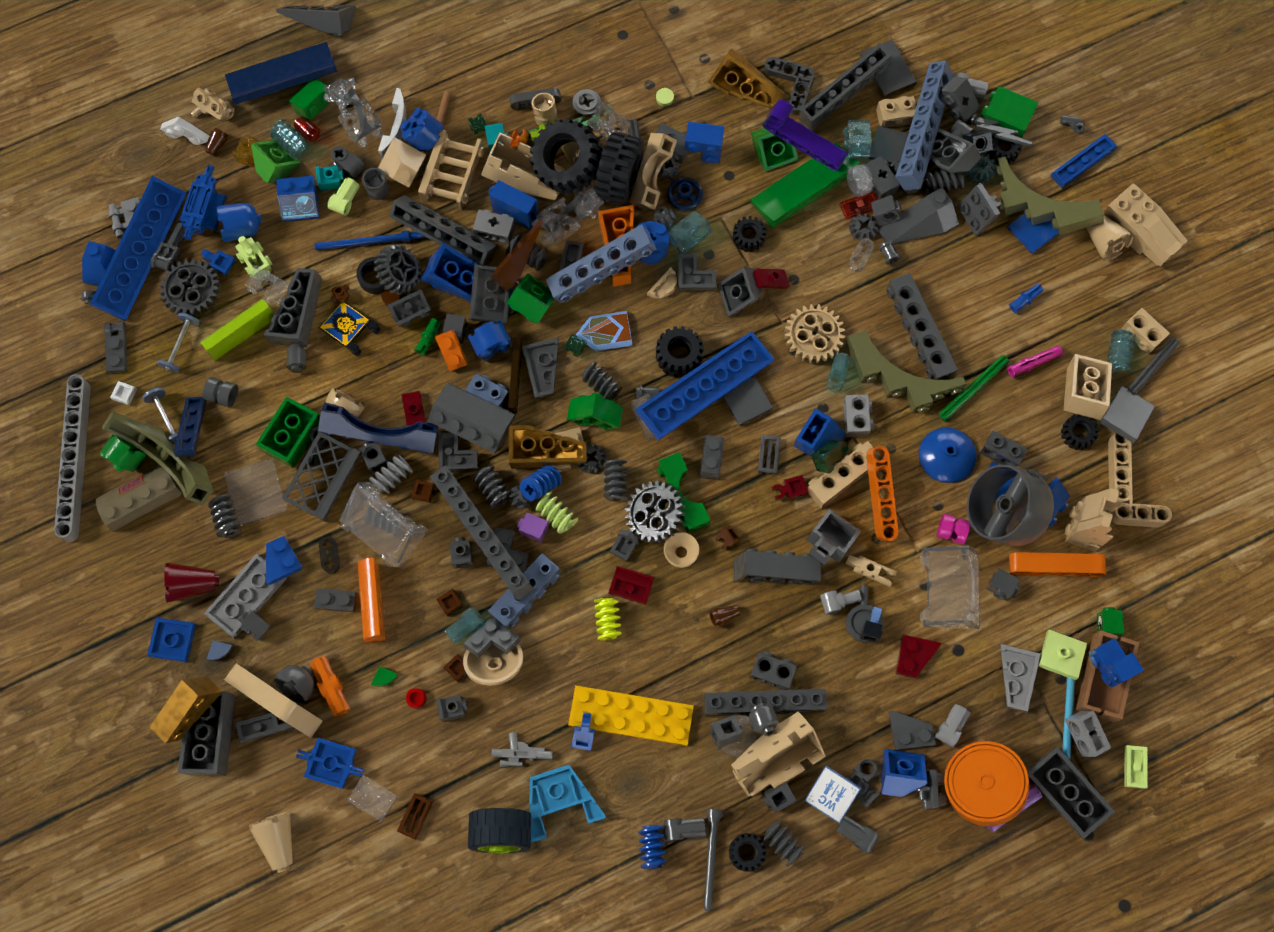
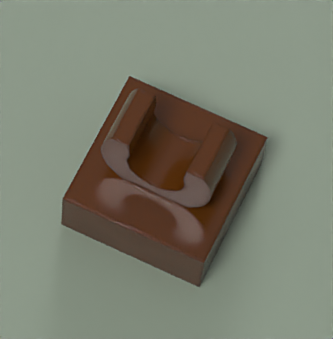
M725 526L718 531L720 535L715 538L716 541L724 539L725 544L721 549L737 546L742 542L732 526Z

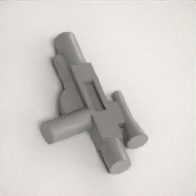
M516 732L508 733L510 749H492L491 753L492 757L509 758L508 761L500 759V768L523 766V762H519V759H529V761H533V759L552 760L553 751H545V748L529 747L524 742H518Z

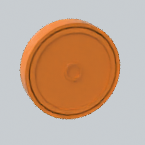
M980 741L961 748L949 761L944 776L945 790L950 804L962 818L976 825L997 826L1007 823L1022 811L1028 800L1030 785L1026 767L1013 750L1000 743Z

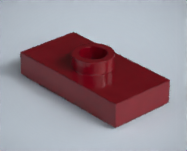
M757 268L753 271L758 288L787 289L790 286L785 269Z
M415 391L401 394L407 426L419 421L426 422L421 392Z

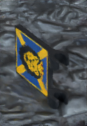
M346 302L340 303L319 326L320 330L347 348L355 356L361 353L359 346L353 343L366 327L374 334H378L381 330L376 322L370 320Z

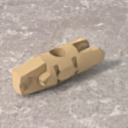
M849 555L846 560V565L853 567L854 572L888 587H891L892 582L879 576L880 571L890 576H896L897 571L863 556L857 558ZM871 567L873 571H869L867 568Z

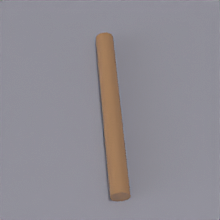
M447 91L443 93L437 120L442 125L451 95ZM433 147L428 151L427 155L429 157L431 156Z

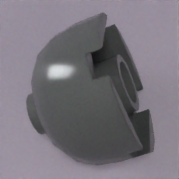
M286 666L273 679V682L283 694L289 693L292 695L290 699L299 704H304L314 690L312 672L306 666Z

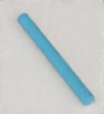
M1067 678L1062 746V752L1068 759H1070L1072 734L1065 719L1073 715L1075 680Z

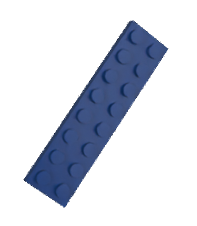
M154 176L151 177L90 302V306L126 321L151 269V258L161 242H164L186 192Z
M751 331L637 407L635 412L659 441L773 363L775 359Z

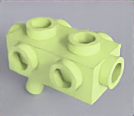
M241 236L238 239L239 244L235 246L239 252L236 256L241 264L244 262L247 264L248 267L245 270L250 277L254 276L256 280L267 279L270 276V272L273 271L270 267L273 263L267 255L263 256L261 252L264 250L258 241L255 243L251 237L246 239L244 236Z

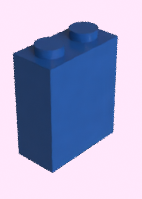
M500 180L490 188L489 196L493 212L500 215L508 214L514 218L515 223L531 230L538 219L537 217H539L537 199Z

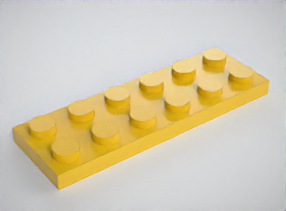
M575 685L568 726L581 727L583 712L590 713L591 721L589 728L595 729V731L687 746L694 705Z

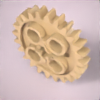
M811 304L809 309L803 306L802 312L796 309V315L791 314V320H787V326L784 329V332H786L784 339H789L786 342V346H791L790 352L796 351L795 357L801 355L802 361L809 358V363L812 362V359H815L816 363L819 364L821 358L826 362L827 356L833 359L834 353H839V348L843 346L841 341L845 339V336L842 335L845 333V329L841 328L843 322H837L840 316L833 317L834 310L828 313V307L821 310L818 304L817 309H814ZM811 320L814 324L809 325L805 321ZM828 327L831 331L825 332L822 328ZM798 336H804L807 340L802 341ZM821 343L824 347L818 348L815 344Z

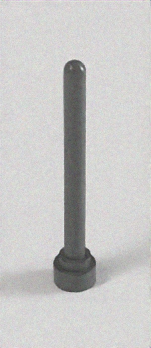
M707 809L706 817H708L710 826L704 894L705 911L712 909L718 822L720 823V818L722 819L723 810Z

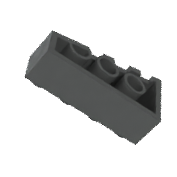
M747 549L734 559L733 582L750 579V583H758L767 579L773 584L784 583L785 580H788V584L814 585L821 581V562L810 554L796 556L793 552L777 554V551L772 550L763 553L758 552L757 549Z

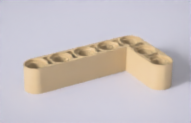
M1115 432L1108 440L1109 489L1119 490L1124 495V499L1118 497V500L1123 501L1122 504L1112 512L1109 511V514L1113 515L1111 521L1117 525L1161 527L1170 521L1172 512L1166 506L1133 504L1131 442ZM1116 437L1122 439L1123 443H1119ZM1117 455L1123 458V462L1117 459ZM1117 474H1121L1124 480H1120ZM1118 510L1124 513V518L1119 516ZM1137 512H1141L1144 519L1140 518ZM1157 513L1163 516V520L1157 517Z
M237 663L224 679L272 714L312 738L323 722Z

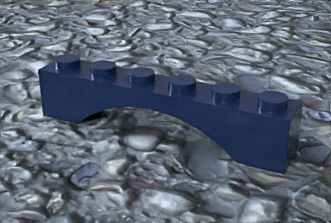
M324 402L318 431L324 432L327 435L335 434L348 439L356 438L364 442L381 443L384 446H397L404 450L412 449L421 453H433L438 426L419 421L401 428L378 427L358 419L344 407Z

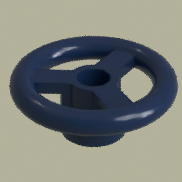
M687 177L678 178L669 185L667 198L669 203L678 210H692L702 201L703 190L694 179ZM679 184L678 194L672 196L673 189ZM692 185L697 190V197L692 195ZM681 199H688L693 203L689 205H681L678 204L677 201Z

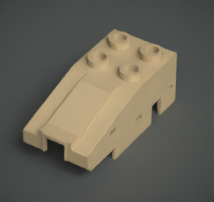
M499 133L481 175L495 182L500 180L526 194L556 200L559 192L546 186L533 173V165L530 164V157L533 156L530 153L531 147L522 142L519 143L517 149L510 147L513 138ZM554 164L556 171L561 172L566 170Z
M1134 183L1112 201L1103 213L1131 232L1134 236L1130 245L1131 248L1139 255L1144 253L1152 262L1160 267L1168 259L1170 260L1188 241L1162 208Z
M1110 488L1088 495L1083 500L1078 501L1077 505L1073 506L1070 511L1069 517L1072 519L1065 529L1064 534L1067 535L1065 542L1096 552L1100 546L1111 540L1113 536L1107 533L1112 530L1110 524L1113 515L1103 511V509L1110 512L1115 510L1123 502L1117 499L1122 493L1119 490Z
M798 711L775 727L774 733L767 736L761 735L731 766L738 783L746 795L754 796L770 785L776 789L803 772L805 769L800 762L806 758L814 765L825 758L826 755L815 730Z

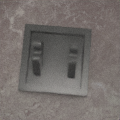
M983 184L976 185L957 206L975 236L980 235L1001 214L997 209L1001 203L995 201L997 196H989Z

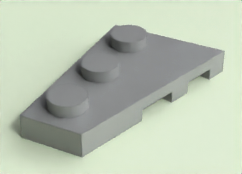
M1000 644L1007 708L1027 713L1041 654Z

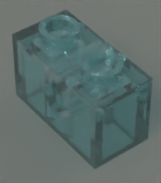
M848 120L847 127L843 129V138H846L844 140V150H847L848 157L870 158L872 146L870 120Z
M693 211L670 228L668 233L671 245L682 253H686L710 235L712 231L707 219Z

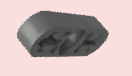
M549 88L513 94L509 98L510 106L514 110L532 108V99L539 93L551 94L555 99V104L561 101V93L558 88Z

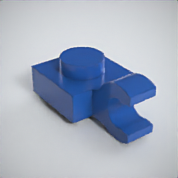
M204 249L201 253L203 259L210 262V268L227 276L236 262L235 258L220 250L214 254Z
M583 712L581 727L575 726L571 744L572 748L591 751L595 729L589 728L591 721L590 713Z

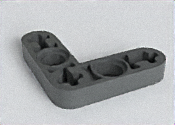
M775 57L766 59L764 65L766 74L795 82L789 104L793 106L791 114L799 115L800 109L806 104L814 79V70L808 66ZM791 68L794 70V73L787 74L784 70ZM801 87L804 88L806 92L804 94H799L797 92V89ZM798 99L800 100L799 106L795 108L794 105L796 104V100Z

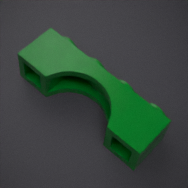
M678 452L658 460L659 467L656 469L659 477L664 478L666 483L674 486L675 490L680 492L679 496L684 499L680 503L686 506L681 510V512L685 513V516H681L683 523H680L682 529H686L688 534L709 526L710 518L703 503H694L687 500L680 491V482L687 474V467L681 453Z

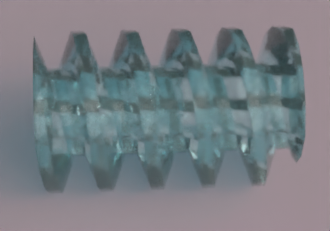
M280 119L273 125L270 131L271 138L281 148L285 149L292 158H300L306 153L309 144L305 143V138L301 137V134L296 132L294 128H291V125L285 119Z
M1115 330L1111 333L1107 362L1112 363V371L1123 372L1131 370L1128 364L1132 363L1130 357L1133 356L1131 350L1134 349L1132 344L1135 343V339L1130 337L1133 335L1130 331Z

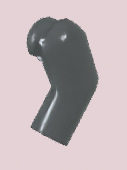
M1061 115L1060 124L1069 125L1076 133H1082L1085 130V125L1079 117Z

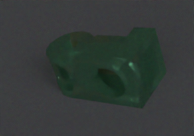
M831 439L814 452L811 457L816 470L830 474L834 470L833 464L847 455L849 449L847 442Z

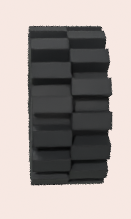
M993 133V150L988 151L987 154L988 156L992 155L990 159L992 161L996 159L995 163L997 164L998 159L1006 157L1008 164H1010L1011 161L1014 162L1022 146L1018 143L995 138ZM1000 142L1010 145L1011 150L1003 151L998 147V144Z
M745 216L742 218V221L739 219L733 229L735 246L738 245L740 250L744 248V252H747V249L753 252L754 248L756 251L759 250V246H763L766 237V227L763 225V222L761 220L758 222L757 217L752 220V216H749L748 219ZM746 229H752L756 232V237L754 239H746L742 233Z
M1074 414L1063 424L1061 429L1063 434L1061 437L1066 439L1064 441L1065 444H1070L1069 448L1074 446V450H1079V448L1084 450L1086 447L1089 448L1098 438L1099 428H1096L1098 423L1092 422L1094 418L1089 419L1087 416L1079 414L1076 416ZM1078 425L1084 427L1087 431L1086 437L1078 438L1075 436L1073 428Z
M744 833L738 835L731 842L729 858L737 869L744 872L754 871L764 863L767 850L759 836L752 833ZM744 844H750L755 849V857L750 861H746L740 856L739 851Z

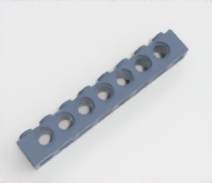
M947 61L929 64L896 173V178L904 190L921 189L946 104L941 90L954 77Z

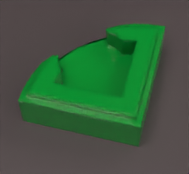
M379 666L371 685L376 687L388 685L397 678L398 674Z

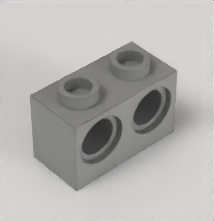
M845 395L843 400L845 437H868L870 431L873 430V419H870L869 413L872 412V401H869L868 395ZM859 404L863 409L857 410L854 408V405ZM855 422L862 423L864 427H856Z
M1094 710L1079 711L1065 719L1082 757H1096L1111 748Z

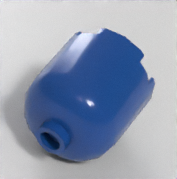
M238 203L217 206L219 222L223 221L221 230L223 242L235 241L241 236L245 238L254 237L258 233L259 224H262L261 214L256 213L255 208L251 204Z

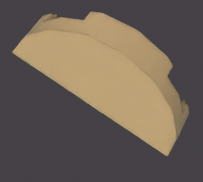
M671 267L647 292V296L653 299H663L673 294L677 286V277Z

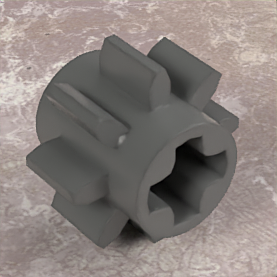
M670 158L662 165L658 174L662 173V179L672 180L674 175L678 176L680 164H675V158Z
M663 207L654 213L656 217L653 218V221L665 225L668 230L674 226L673 220L677 218L672 209L667 210L666 207Z
M520 486L511 488L513 492L509 495L511 505L517 507L518 510L531 506L529 500L522 495Z

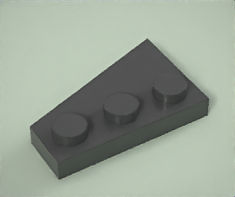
M559 337L522 346L535 400L554 396Z

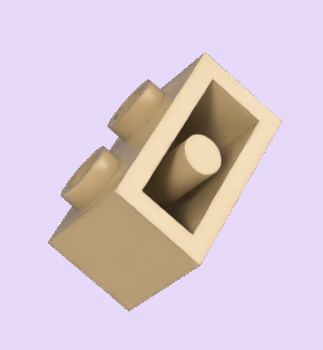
M902 96L897 99H883L879 101L876 109L879 125L886 128L911 125L916 110L914 96Z

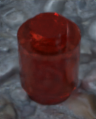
M303 116L295 120V131L307 142L318 140L320 129L311 120Z

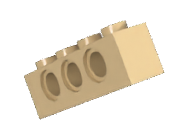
M868 441L863 445L862 443L856 445L850 455L840 458L837 465L834 467L830 465L823 471L824 475L819 479L815 477L808 483V494L821 509L868 473L866 453L873 447ZM876 451L875 458L879 460L881 456ZM853 460H861L862 465H856ZM844 470L848 476L842 477L838 471ZM824 482H831L833 484V487H825Z

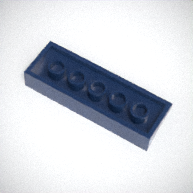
M324 42L225 74L232 100L234 105L335 73L337 69L328 44Z

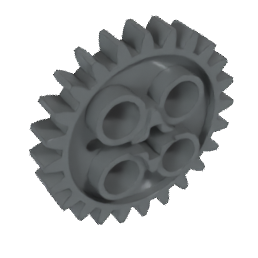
M185 259L184 264L178 261V267L171 265L172 271L166 270L165 272L168 276H162L161 278L164 283H159V286L162 288L159 290V293L162 295L161 300L165 302L164 305L172 313L176 311L177 315L179 313L188 315L191 313L195 317L196 312H199L201 315L203 314L202 309L209 311L208 305H215L212 300L219 299L215 293L221 292L218 288L221 286V283L218 280V275L215 274V270L210 268L208 263L204 265L202 260L197 263L195 259H192L191 263Z
M656 480L654 483L649 481L648 486L643 483L642 490L636 488L637 494H630L633 500L627 501L630 507L625 508V510L629 514L624 517L630 521L626 525L632 527L630 531L644 542L648 540L651 544L654 541L661 543V538L667 541L668 534L675 536L673 530H680L677 524L683 523L680 516H685V513L681 512V510L686 506L680 503L684 499L679 496L680 492L675 490L674 486L666 482L662 483ZM652 496V501L648 504V500ZM669 502L668 508L664 509L665 504ZM645 514V519L641 522V517ZM662 520L661 526L657 528L658 522Z

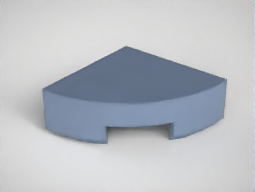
M213 640L207 660L217 661L231 652L233 646Z

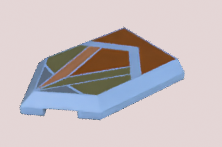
M627 311L590 316L574 337L588 345L595 352L632 346Z

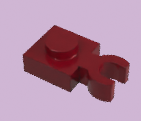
M803 475L785 479L783 481L784 486L776 484L772 487V491L779 490L781 492L780 495L775 496V500L783 499L784 495H788L790 500L808 494Z

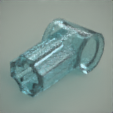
M836 353L826 382L827 389L833 393H837L843 388L851 362V357L848 354ZM837 379L840 383H834L832 380Z
M472 606L464 611L460 619L444 630V632L454 644H457L471 632H476L486 621L477 609Z

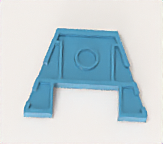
M570 765L530 777L529 812L531 813V843L548 838L542 816L582 803L588 824L606 818Z

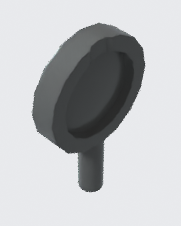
M860 585V605L851 609L846 617L845 626L850 637L865 643L869 641L860 639L861 631L865 621H870L874 607L868 605V585ZM880 615L878 622L881 625L884 624L882 615Z

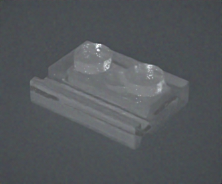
M363 775L347 801L380 822H383L398 796Z

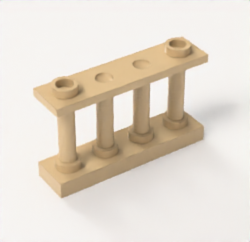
M440 130L438 134L440 138L433 147L418 194L420 200L428 202L429 196L432 195L457 200L458 210H462L464 204L466 205L468 202V191L479 158L483 157L485 148L479 138L476 145L471 146L451 141L448 138L447 131ZM448 148H453L473 154L470 162L447 157L444 152ZM445 163L466 168L465 177L440 172V164ZM441 179L461 184L462 186L460 192L455 193L435 188L433 185L434 181Z

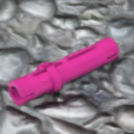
M1057 345L1033 357L1023 358L1021 362L1008 366V373L1012 378L1024 372L1029 373L1035 367L1062 357L1063 351Z

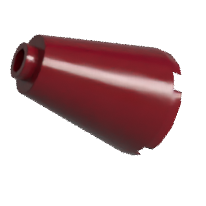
M165 563L164 586L167 591L165 592L166 602H173L211 592L216 589V586H219V574L215 575L214 570Z

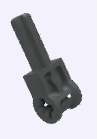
M181 223L176 225L167 244L161 242L157 251L153 254L151 258L152 268L172 271L171 265L175 266L181 254L178 246L186 231V228Z

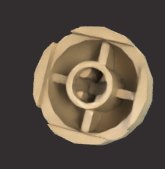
M334 388L331 389L326 399V403L344 407L357 418L365 408L361 403L355 404L353 397L340 390L335 391Z

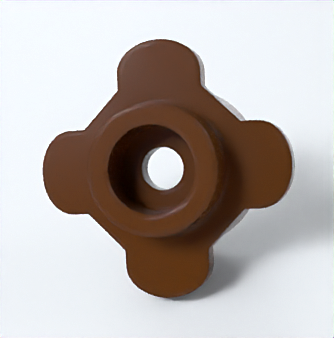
M344 285L343 287L336 286L332 288L333 296L331 300L338 303L346 302L350 296L348 293L349 286Z

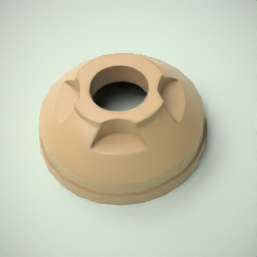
M678 532L674 534L675 536H670L664 544V555L667 561L679 568L692 565L699 555L697 540L685 532ZM679 547H683L687 551V555L683 558L675 554L676 549Z

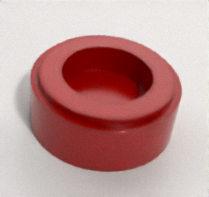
M413 688L407 692L406 703L411 708L419 709L425 705L427 698L423 690Z

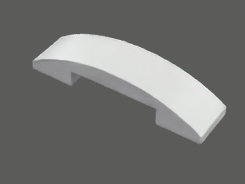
M396 88L392 102L396 117L390 136H382L378 149L381 159H383L393 138L395 137L399 140L402 138L400 126L406 120V107L399 88Z

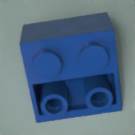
M815 408L797 436L794 447L827 466L830 460L826 458L835 453L846 433L831 417Z

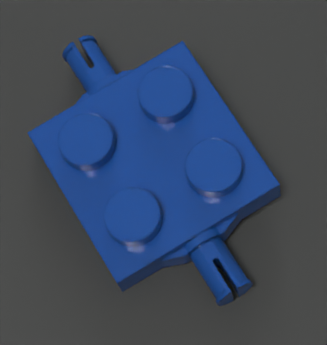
M317 738L315 746L310 753L299 749L298 753L300 754L296 755V758L307 760L305 778L344 789L350 774L362 777L363 774L359 772L364 773L365 770L353 766L357 752L356 749L321 738Z

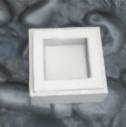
M118 381L110 398L129 406L137 388Z

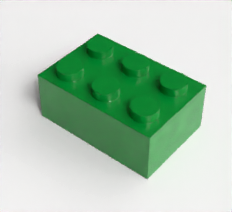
M286 396L255 445L261 452L294 468L311 441V430L319 427L320 415Z

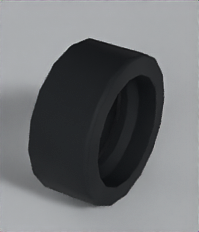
M376 257L363 260L356 272L361 288L370 294H380L384 291L385 287L384 284L379 283L369 284L364 279V274L367 270L377 267L374 264L375 260H377Z

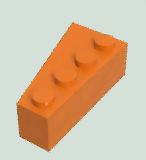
M634 205L598 211V221L604 246L633 230ZM632 265L622 268L615 275H611L613 287L631 284Z

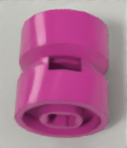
M944 513L940 520L936 537L945 540L951 538L952 542L964 545L971 524L968 520L962 518L956 520L955 516Z

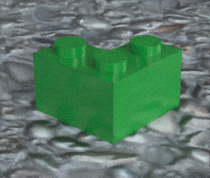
M592 393L588 396L580 395L578 398L570 399L567 421L578 426L593 424L606 431L620 429L623 407L616 404L614 400L603 398V395L599 393Z

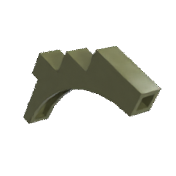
M1006 157L998 159L999 166H996L998 177L1002 176L1003 179L1000 182L1003 192H1000L1001 199L998 202L1001 203L999 208L1004 210L1005 216L1025 211L1026 219L1031 220L1032 226L1051 220L1053 229H1057L1059 235L1104 223V214L1099 199L1084 202H1066L1039 195L1026 187L1010 169Z
M867 331L850 335L846 341L861 383L866 381L871 383L879 378L886 398L891 396L897 398L905 393L912 413L917 411L918 413H923L929 410L933 400H940L948 394L952 396L962 392L966 385L964 377L951 380H931L904 372L881 355L872 343Z
M114 411L110 413L102 426L103 430L120 437L146 453L172 476L181 488L185 499L204 505L213 492L205 466L189 460L187 456L175 457V443L167 440L163 428L149 422L143 424Z

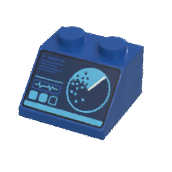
M313 176L276 179L277 197L283 222L319 218L318 188Z

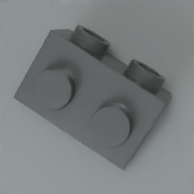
M421 289L387 305L396 325H401L402 327L411 324V319L417 316L419 319L428 316V311L431 310Z

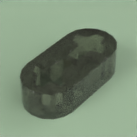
M326 536L319 542L321 567L326 573L334 574L340 568L338 544L334 538ZM327 542L333 544V546L330 547V553H328V550L324 547L327 545ZM329 557H331L332 562L335 563V565H332V569H329V567L326 566L327 564H329Z

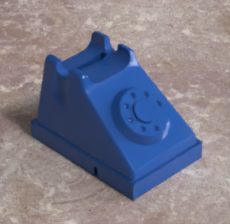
M440 244L438 250L429 258L430 261L423 276L420 278L421 281L431 284L436 290H441L471 302L474 265L479 264L448 245Z

